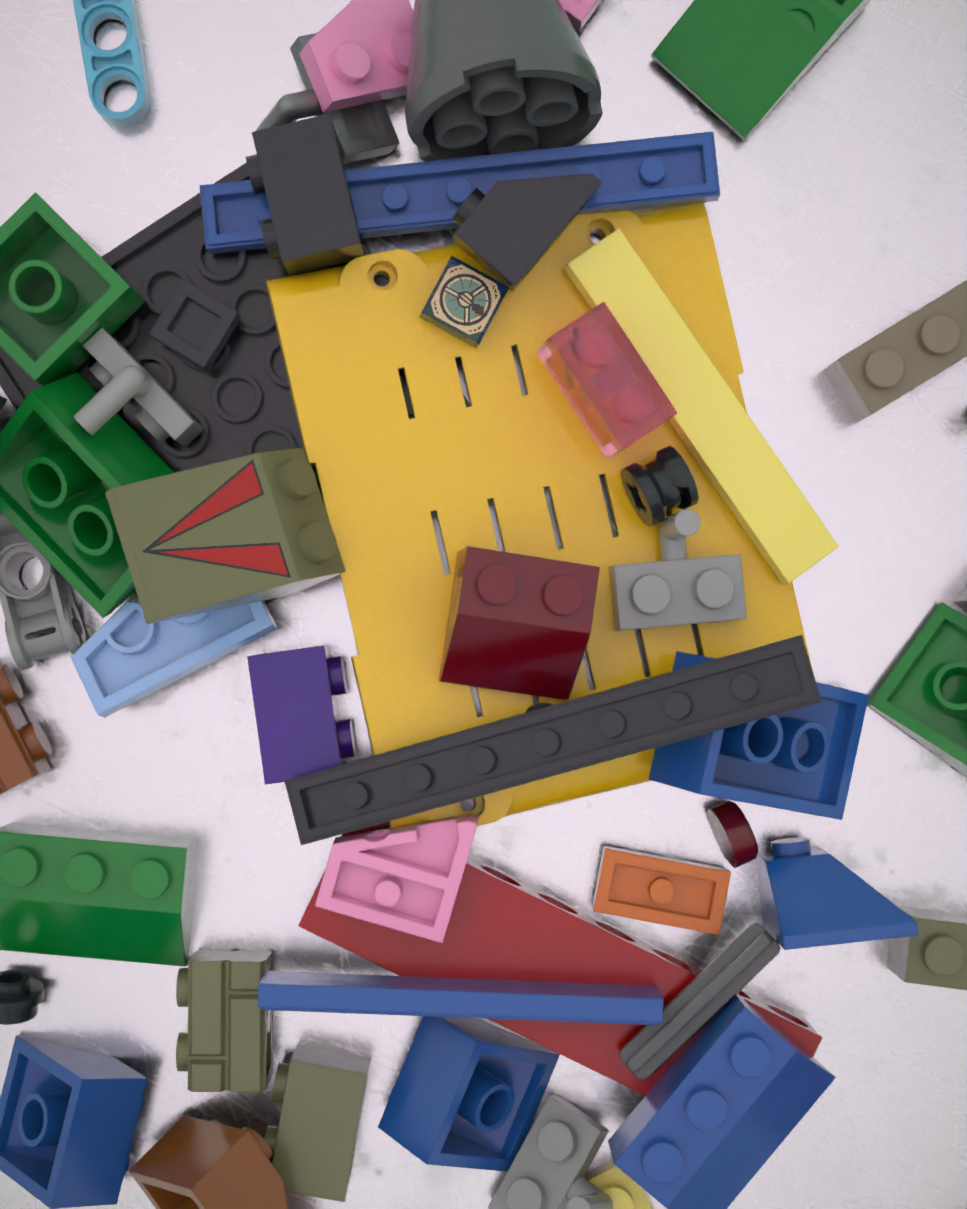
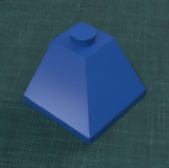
M797 837L774 840L771 842L772 851L758 852L756 865L763 927L784 950L919 936L918 924L913 918L831 854L818 846L811 847L809 838Z

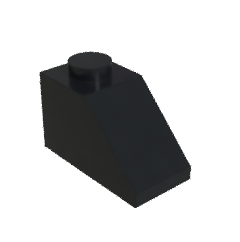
M592 173L497 181L486 195L476 188L452 218V220L460 225L454 233L453 242L513 292L596 193L602 182Z

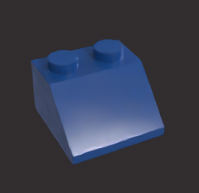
M423 1016L396 1084L391 1091L378 1128L427 1165L508 1171L526 1139L560 1054L477 1018Z
M16 1035L0 1097V1170L50 1209L117 1204L123 1177L129 1166V1153L138 1116L144 1105V1092L148 1078L112 1056L31 1036Z

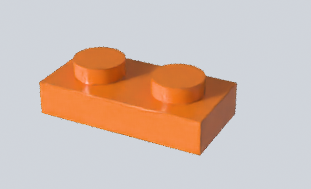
M603 846L592 909L593 912L720 935L731 871L722 867Z

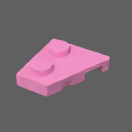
M469 814L336 837L332 844L315 906L443 943L479 817Z

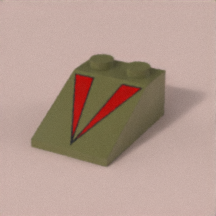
M305 447L259 452L114 487L105 492L146 624L293 595L346 572L312 465L308 462Z

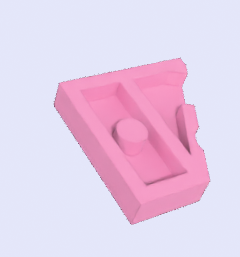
M352 0L307 42L299 54L323 113L407 94L414 15L409 0Z

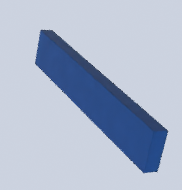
M266 971L258 983L257 1007H261V1010L659 1025V1023H663V997L658 987L653 985Z

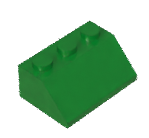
M76 372L31 390L1 431L0 512L95 611L104 618L136 591L105 492L114 487L174 472L117 413L93 436L75 420L73 416L97 394L82 376Z
M13 822L0 827V950L186 967L189 957L199 839Z

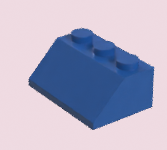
M736 994L702 1027L608 1140L613 1163L667 1209H727L836 1077L740 995Z

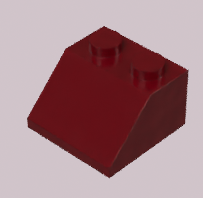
M470 546L458 551L439 682L569 700L591 634L600 567Z

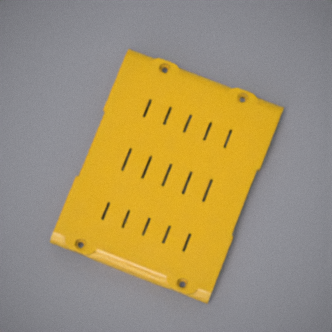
M703 203L577 215L513 292L456 244L416 252L402 249L357 257L344 266L265 281L302 445L305 447L309 464L312 466L315 464L324 506L346 571L340 574L358 653V655L351 657L373 756L526 713L527 708L537 704L533 703L532 695L476 687L482 716L477 717L470 686L439 682L457 552L467 546L499 551L488 499L493 500L504 552L600 567L591 634L585 649L594 690L589 689L582 659L569 700L672 672L676 651L698 655L691 624L639 629L649 677H645L635 630L615 631L609 567L621 564L661 561L658 529L660 522L649 527L639 518L624 490L620 475L621 469L633 463L645 465L655 460L657 451L667 446L675 448L682 456L698 490V503L686 508L695 511L701 521L698 532L685 537L687 559L741 554L747 619L695 624L702 656L718 659L802 635L810 660L793 582L782 585L563 269L567 263L596 244L591 240V233L599 234L603 240L620 228L747 412L738 376L744 370L709 218ZM463 265L496 283L500 294V299L483 331L471 335L436 317L430 303L448 268ZM383 275L387 278L388 284L386 286H378L374 281V277ZM570 334L582 379L580 384L577 382L567 335ZM511 346H516L527 395L522 396ZM457 357H460L471 404L470 407L465 405L455 361ZM398 369H404L414 413L413 419H409ZM599 475H604L618 537L613 538ZM543 487H548L562 546L560 550L557 549ZM677 507L669 510L670 515L682 511V509ZM436 511L450 571V574L447 575L444 574L431 512ZM537 696L538 703H551L555 705L569 701ZM655 748L473 798L474 805L470 810H463L460 802L388 821L389 828L469 814L479 817L478 827L496 822L506 816L652 781L648 779Z

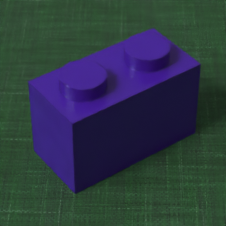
M330 645L247 656L265 785L285 782L289 779L346 764V758L356 757L351 719L340 720L337 695L347 694L346 674L342 656L331 657Z

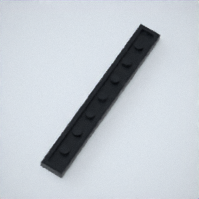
M799 635L285 781L300 843L305 845L822 701L803 637Z

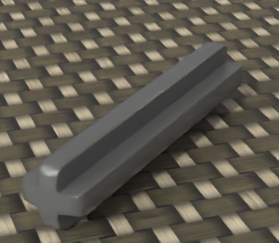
M758 923L751 924L663 1008V1023H659V1025H645L621 1048L619 1055L626 1067L641 1080L649 1079L780 953L781 948L778 942L763 926Z

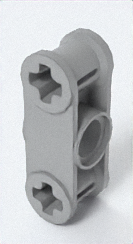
M0 512V601L5 617L7 642L16 665L19 669L26 670L34 667L35 660L69 651L73 655L86 642V635L81 616L74 603L70 583ZM37 557L43 566V575L35 587L26 590L22 587L19 580V571L26 560ZM56 631V632L53 633V634H49V635H45V636H42V637H38V636H40V635H43V634H47V633H51V632Z

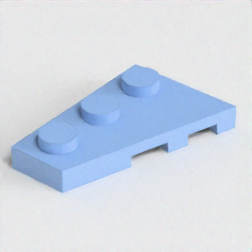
M137 596L132 602L126 601L70 658L97 715L106 718L278 628L264 600L146 624Z

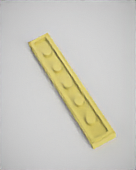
M620 228L567 263L563 268L781 584H789L837 549L839 546Z

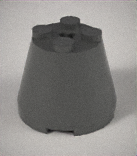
M415 0L405 120L409 137L418 147L421 160L426 162L569 147L579 143L596 127L603 114L600 102L602 94L599 77L559 0Z

